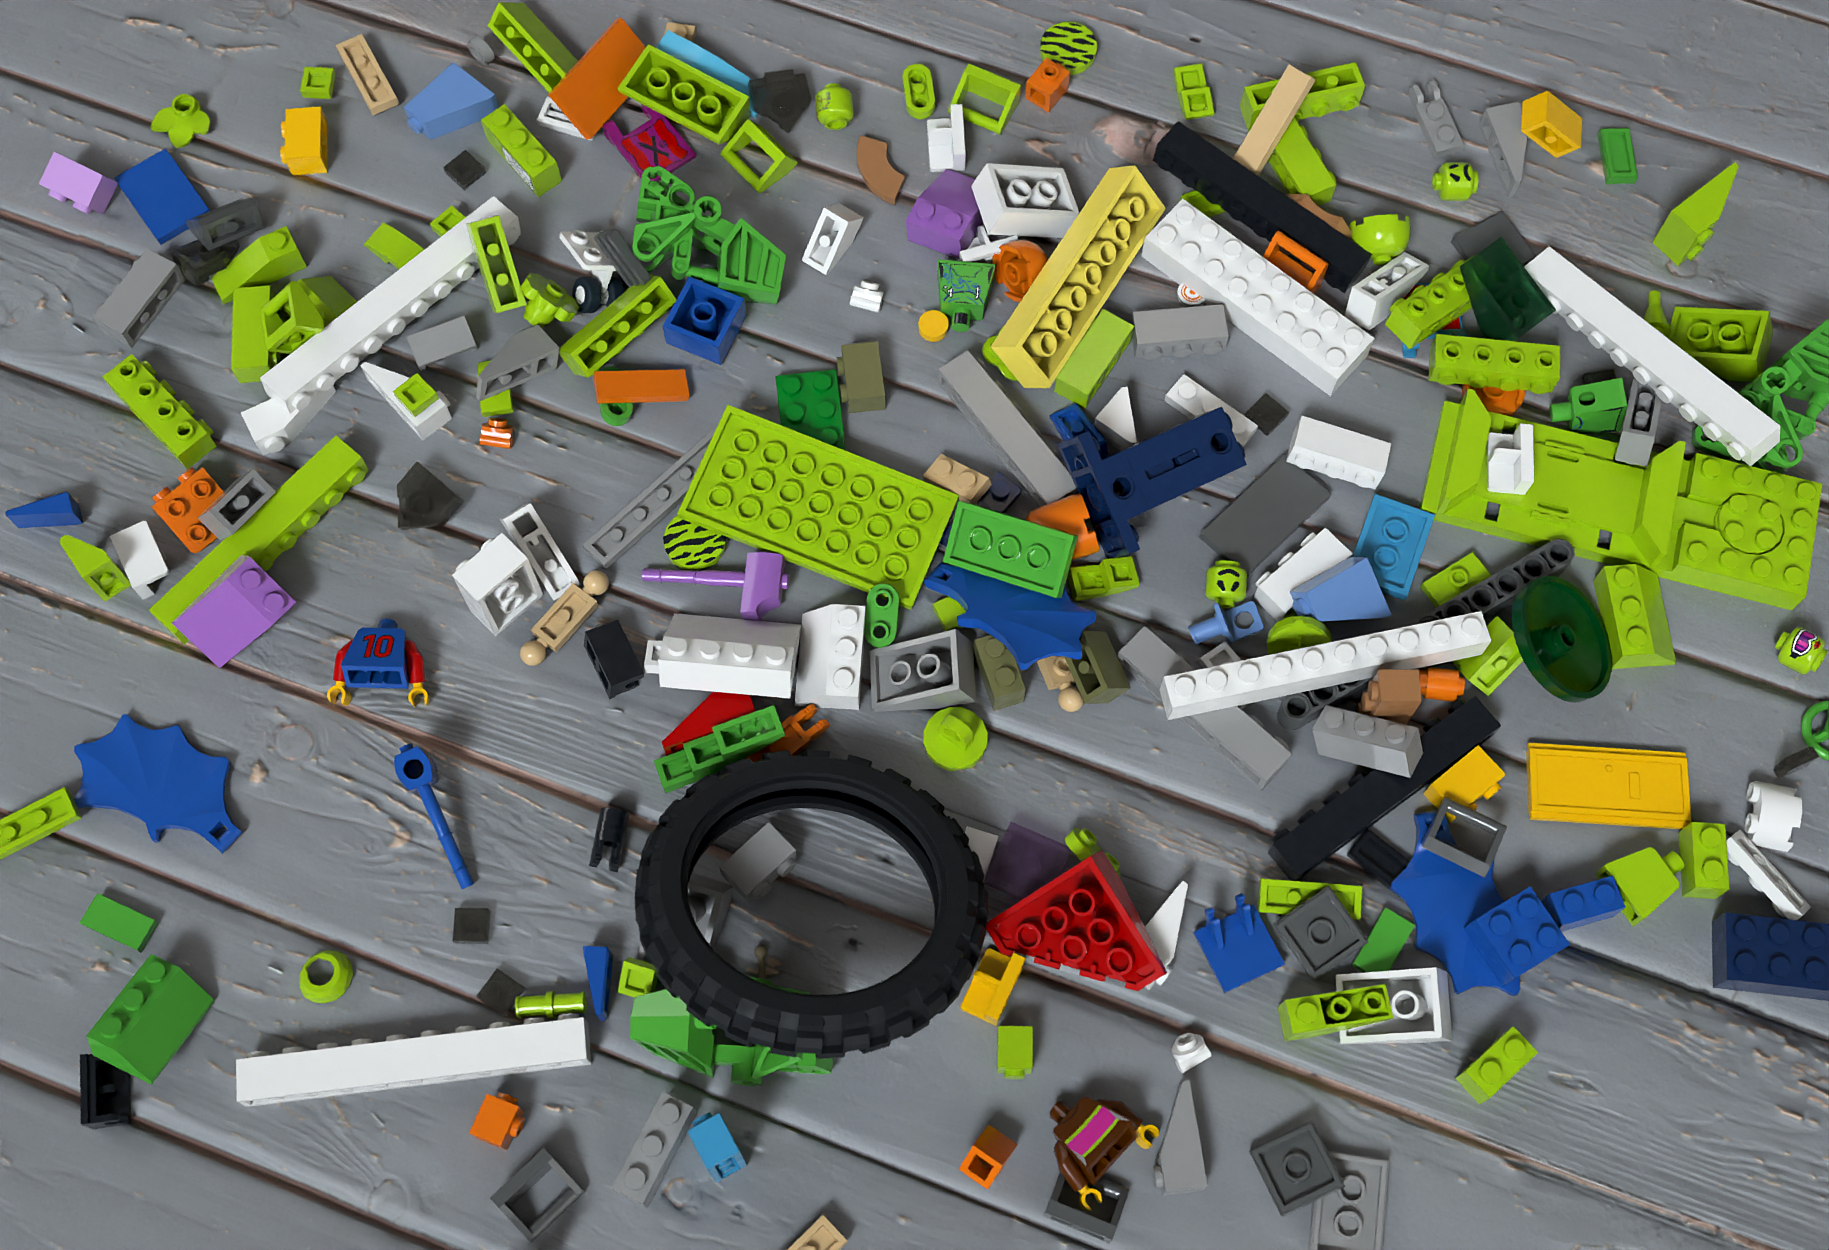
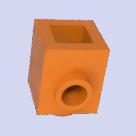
M1045 58L1026 81L1025 99L1050 112L1068 90L1070 71L1062 64Z
M499 1092L497 1097L486 1094L469 1134L478 1140L507 1151L512 1138H517L520 1135L525 1123V1118L522 1117L524 1111L516 1105L518 1099Z
M988 1125L973 1144L958 1170L988 1190L1018 1144L991 1125Z

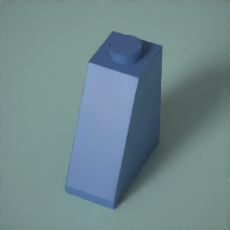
M454 62L404 106L408 117V126L415 133H422L430 140L481 121L482 118L499 108L496 95Z
M1349 557L1290 591L1296 614L1298 616L1312 617L1320 622L1387 618L1392 615L1367 557Z

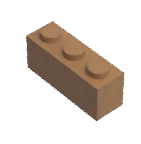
M1378 670L1373 680L1369 681L1366 692L1362 693L1361 701L1356 703L1355 712L1406 725L1422 702L1419 670Z

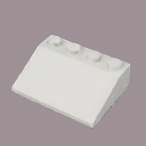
M675 613L664 634L660 650V687L790 698L801 624Z

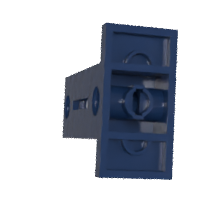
M1222 407L1197 415L1102 459L1099 455L1101 452L1099 443L1093 436L1091 437L1089 431L1057 444L1077 491L1083 497L1090 521L1107 559L1130 555L1140 550L1137 543L1139 542L1138 533L1129 524L1128 519L1247 465L1244 459V448L1236 440L1232 431L1231 418L1224 412Z

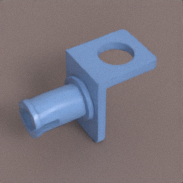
M1253 601L1223 612L1218 603L1213 604L1216 611L1214 613L1215 617L1188 626L1196 645L1221 634L1224 637L1227 636L1230 643H1233L1264 630L1263 622ZM1247 612L1253 616V624L1248 629H1240L1236 626L1235 620L1240 613Z

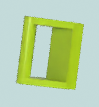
M968 63L950 105L961 104L969 91L1005 106L999 121L962 106L964 120L1001 135L1020 102L1021 85Z
M749 118L720 153L758 193L764 192L791 172L798 163L762 125ZM753 140L775 161L761 178L735 154Z
M296 281L290 282L264 305L260 311L266 350L270 352L291 354L314 335L324 330L322 316L301 285ZM289 301L291 318L283 323L276 312Z
M64 535L60 538V545L81 577L104 602L131 586L127 575L105 550L70 535Z

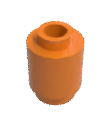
M1427 667L1426 670L1418 669L1421 695H1423L1424 699L1456 702L1457 696H1463L1465 677L1459 676V670Z

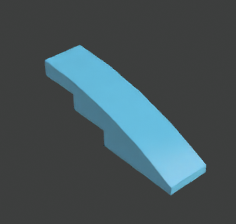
M667 30L656 46L657 49L749 96L750 116L757 118L770 99V93L745 74L697 44Z

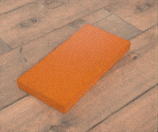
M622 17L616 19L548 94L586 140L591 139L628 98V96L618 92V87L646 48Z

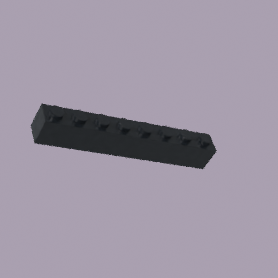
M1178 121L1158 142L1153 161L1161 169L1179 178L1187 187L1198 191L1210 203L1221 206L1233 219L1251 228L1257 236L1271 242L1273 236L1279 230L1327 262L1328 267L1324 280L1331 287L1337 288L1345 294L1365 270L1372 256L1371 253ZM1280 246L1279 250L1282 253L1288 254L1301 263L1304 268L1315 273V269Z
M1476 696L1467 702L1463 699L1459 700L1447 710L1450 715L1443 720L1436 717L1423 728L1425 733L1420 736L1423 754L1410 778L1377 769L1367 776L1364 772L1359 773L1348 783L1350 788L1340 794L1337 790L1329 795L1322 802L1325 805L1316 813L1313 809L1309 810L1297 820L1299 825L1292 831L1285 828L1271 839L1274 844L1268 854L1290 881L1300 880L1451 768L1477 745L1481 746L1493 737L1501 727L1500 723Z

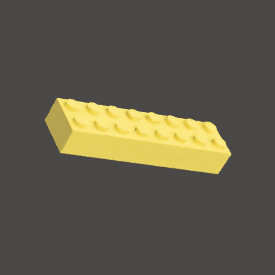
M1135 165L1108 169L991 345L993 351L1024 388L1051 387L1143 245L1145 237L1152 231L1166 209Z

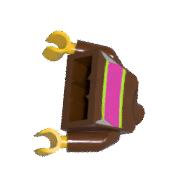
M1084 1097L1073 1108L1063 1101H1059L1052 1107L1049 1114L1050 1118L1058 1123L1053 1129V1135L1056 1139L1054 1153L1059 1170L1075 1192L1079 1191V1203L1087 1211H1091V1208L1085 1202V1197L1088 1193L1093 1194L1099 1203L1102 1202L1101 1193L1096 1189H1089L1087 1186L1088 1182L1094 1185L1135 1139L1141 1148H1151L1152 1144L1145 1139L1144 1132H1148L1154 1138L1159 1137V1130L1156 1126H1144L1142 1119L1122 1101L1105 1099L1095 1101L1089 1097Z

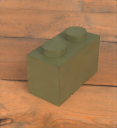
M878 341L841 345L842 357H836L838 376L844 375L845 384H840L842 403L848 402L849 413L885 410V391Z
M1083 631L1080 639L1082 658L1072 659L1065 657V660L1085 704L1109 703L1131 689L1130 684L1106 631Z
M992 635L975 639L973 655L993 711L1024 702L1026 688L1016 660L1007 647Z

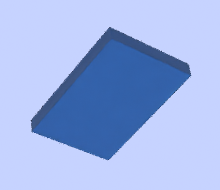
M166 148L114 177L123 193L160 245L189 229L186 220L210 211Z

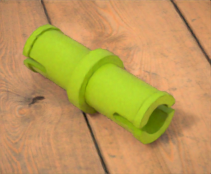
M547 991L546 995L516 996L515 999L517 1018L546 1015L547 1018H556L557 1014H583L587 1012V995L585 991L564 994Z

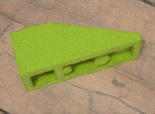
M284 226L256 239L211 277V280L221 301L225 304L233 300V288L266 286L305 269L307 266L287 226Z

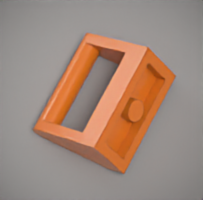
M1279 230L1273 236L1263 255L1266 260L1313 294L1321 287L1328 263ZM1280 246L1315 269V273L1313 274L1280 252Z

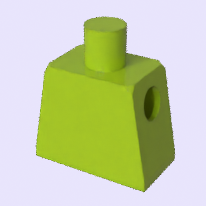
M1648 847L1605 864L1595 875L1598 879L1614 877L1626 907L1622 910V913L1632 927L1648 917L1680 887V883L1674 874L1685 866L1682 858L1676 852L1672 851L1661 858L1653 847Z

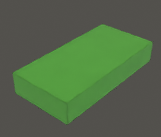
M1600 129L1597 135L1606 184L1636 183L1638 174L1630 129Z
M97 893L81 919L80 924L141 953L157 927L158 922Z
M1385 907L1367 937L1369 942L1361 947L1351 966L1362 973L1389 971L1415 925Z

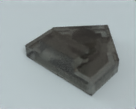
M793 69L766 72L763 78L752 79L748 82L754 111L780 125L779 128L788 134L812 100L805 73L794 74Z
M238 239L208 251L199 240H195L172 250L170 253L173 261L180 266L184 277L198 286L209 281L210 275L226 269L240 248Z
M417 461L397 484V497L399 498L398 528L409 530L443 526L465 501L441 479Z

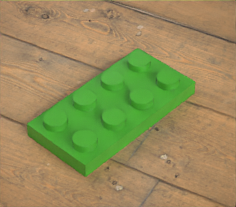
M958 501L943 562L1054 598H1062L1078 535L966 501Z

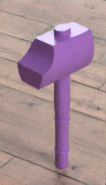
M769 552L747 553L745 572L668 570L663 568H644L642 572L643 581L743 587L740 613L744 620L761 621L766 613L781 606L783 589H788L789 574H785L786 563L783 555Z

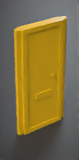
M1542 743L1527 744L1529 820L1680 830L1691 822L1686 753Z

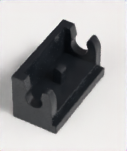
M619 620L585 631L584 647L609 699L639 686L637 680L644 677V672Z
M92 1054L80 1055L81 1125L94 1130L131 1124L130 1074Z

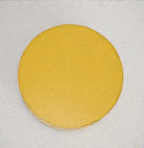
M930 310L923 313L919 318L918 330L923 339L937 342L944 339L948 333L949 322L946 315L942 312Z

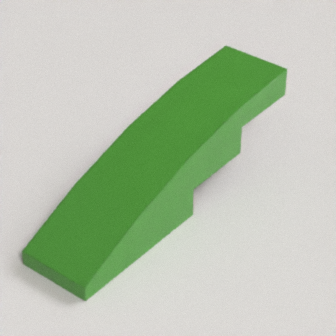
M772 705L712 727L714 733L684 743V750L654 760L665 794L697 782L708 774L721 771L722 767L747 758L785 736L775 706Z

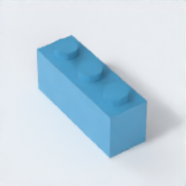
M710 1112L692 1122L693 1128L687 1132L706 1169L716 1183L747 1166L720 1113L712 1116Z

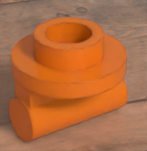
M489 418L488 423L482 424L480 445L506 449L512 448L513 426L508 425L506 419Z

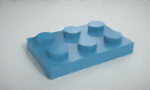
M1375 494L1352 557H1367L1382 593L1405 601L1435 515Z

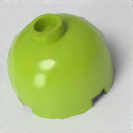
M1398 214L1364 217L1363 224L1356 226V220L1349 224L1351 240L1372 254L1370 260H1373L1374 265H1386L1392 261L1393 257L1399 256L1410 242L1411 222L1409 216H1405L1404 221L1398 220Z

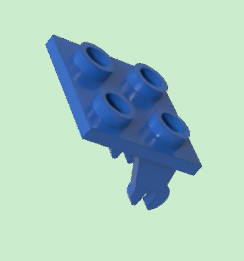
M1242 893L1235 896L1237 905L1234 914L1219 920V918L1214 916L1215 910L1210 907L1205 910L1206 926L1193 932L1224 993L1285 965L1254 904H1245V896Z

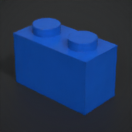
M1613 876L1549 893L1541 901L1561 932L1612 918L1626 908Z

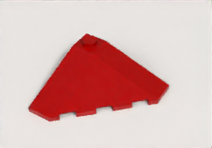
M1103 850L1086 858L986 924V930L1001 954L1012 956L1013 953L1017 952L1035 957L1034 963L1055 969H1060L1061 965L1079 969L1080 976L1105 982L1107 977L1126 982L1125 988L1139 991L1167 973L1119 875Z

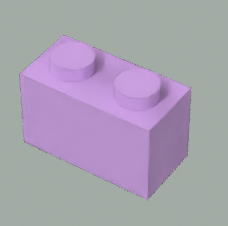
M53 152L39 184L50 189L49 196L64 203L69 198L74 201L72 207L90 215L91 210L104 214L118 182Z

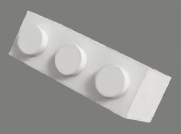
M1301 416L1292 434L1286 462L1295 464L1303 469H1311L1326 474L1331 478L1343 479L1360 487H1368L1375 490L1385 474L1391 443Z
M1324 528L1317 535L1314 532L1309 534L1300 544L1302 548L1297 553L1289 552L1278 563L1279 568L1273 574L1268 571L1256 582L1257 590L1254 599L1277 622L1283 620L1294 611L1290 591L1352 556L1353 553L1328 529Z

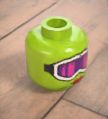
M1802 627L1795 628L1790 634L1784 631L1774 647L1780 651L1778 654L1779 663L1802 675L1810 671L1816 672L1829 651L1824 648L1825 641L1822 637Z

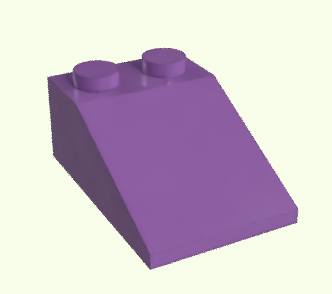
M945 169L918 197L905 220L908 241L959 259L960 251L969 248L978 231V226H981L983 222L971 187L976 179Z
M241 555L172 624L220 668L270 628L296 601L251 557Z

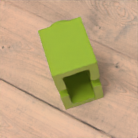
M1689 823L1678 832L1679 854L1685 866L1681 870L1682 897L1717 899L1730 889L1725 824Z
M1513 1026L1495 1040L1455 1079L1480 1105L1490 1099L1539 1052Z

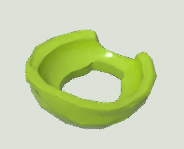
M325 950L317 952L308 958L299 973V988L303 996L315 1003H328L343 996L349 988L353 977L352 964L347 955L339 951ZM318 958L329 961L334 966L333 977L324 985H314L311 983L307 971L311 963Z

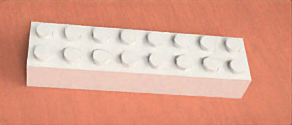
M1184 199L1144 239L1141 257L1179 285L1181 283L1204 298L1206 305L1223 304L1225 317L1229 322L1329 396L1333 395L1368 356L1375 339Z

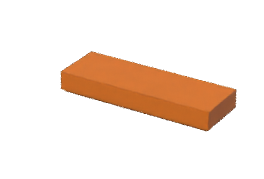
M685 369L594 371L593 375L597 404L688 401L690 396Z

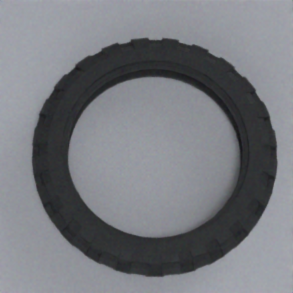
M806 749L805 755L791 756L789 751L784 750L762 754V760L752 762L750 758H744L722 767L721 774L717 776L714 774L710 776L708 774L686 789V795L681 800L676 799L660 816L656 829L650 832L641 852V860L636 874L635 917L639 927L640 941L648 961L654 964L658 971V979L671 996L679 997L687 1005L686 1010L706 1026L710 1027L712 1024L724 1030L725 1037L748 1047H751L753 1043L770 1048V1053L795 1058L797 1053L816 1054L817 1059L845 1057V1052L856 1050L866 1054L890 1046L892 1040L901 1036L908 1038L928 1026L930 1020L936 1014L945 1012L955 1001L966 981L970 979L979 960L986 935V924L989 914L988 892L983 882L985 875L978 855L975 851H971L968 845L969 838L955 818L951 819L950 816H946L943 813L944 806L926 790L920 789L916 791L910 787L911 780L890 768L882 772L872 768V761L853 755H848L847 760L830 757V751ZM811 808L853 816L875 826L892 837L915 860L929 885L933 897L934 929L923 949L908 965L886 980L870 987L829 995L801 994L774 988L748 977L727 963L710 946L696 925L688 900V885L694 867L700 857L715 840L729 829L761 814L785 809Z

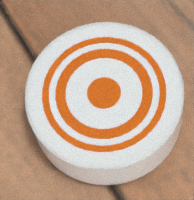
M1182 283L1179 285L1177 297L1183 306L1196 307L1202 306L1205 303V299Z

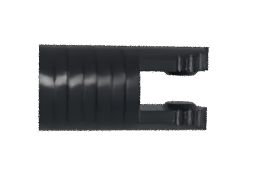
M609 807L600 809L589 866L597 868L602 859L603 846L612 847L608 864L609 869L618 873L629 819L628 812Z

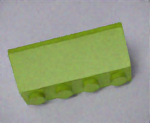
M650 44L646 46L618 87V92L719 145L731 140L750 116L749 96Z

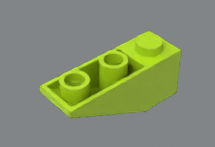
M1385 984L1286 999L1277 1008L1285 1042L1317 1037L1394 1018Z

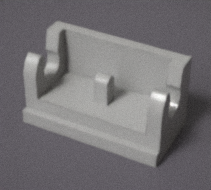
M465 316L407 336L420 371L426 369V365L469 349L472 351L478 350Z

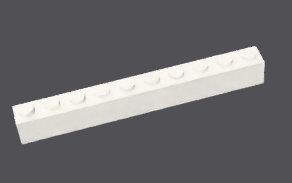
M494 196L328 324L322 332L314 335L260 377L266 394L271 399L273 398L289 414L295 409L299 411L305 409L310 404L311 396L315 392L321 393L329 390L335 381L345 373L353 371L359 362L369 354L377 352L383 343L393 335L400 334L407 324L416 317L424 315L431 305L439 299L448 296L455 286L462 281L468 280L473 275L474 271L479 268L466 223L499 215L507 243L512 245L521 235L518 217Z
M1550 246L1522 268V285L1530 296L1540 298L1550 312L1560 314L1573 330H1580L1584 333L1594 347L1604 349L1618 366H1625L1629 369L1639 383L1643 385L1648 384L1655 390L1657 396L1663 402H1670L1678 408L1683 418L1689 422L1694 421L1702 427L1703 432L1709 439L1713 441L1718 440L1722 443L1736 460L1742 459L1749 466H1752L1780 442L1781 426Z
M1482 611L1165 676L1160 687V694L1167 719L1171 720L1373 678L1378 670H1411L1482 655L1490 644L1491 638Z
M570 1013L558 1016L556 1021L545 1022L544 1018H529L524 1020L523 1025L510 1026V1022H496L489 1025L490 1029L476 1030L475 1026H462L455 1028V1033L442 1034L440 1030H429L421 1032V1037L407 1039V1035L397 1034L387 1036L384 1042L373 1043L372 1039H356L352 1041L351 1046L338 1047L337 1043H323L317 1045V1050L304 1051L302 1047H289L283 1049L282 1054L269 1055V1052L266 1051L248 1053V1058L236 1059V1101L248 1107L591 1065L589 1024L584 1017L579 1018V1014Z

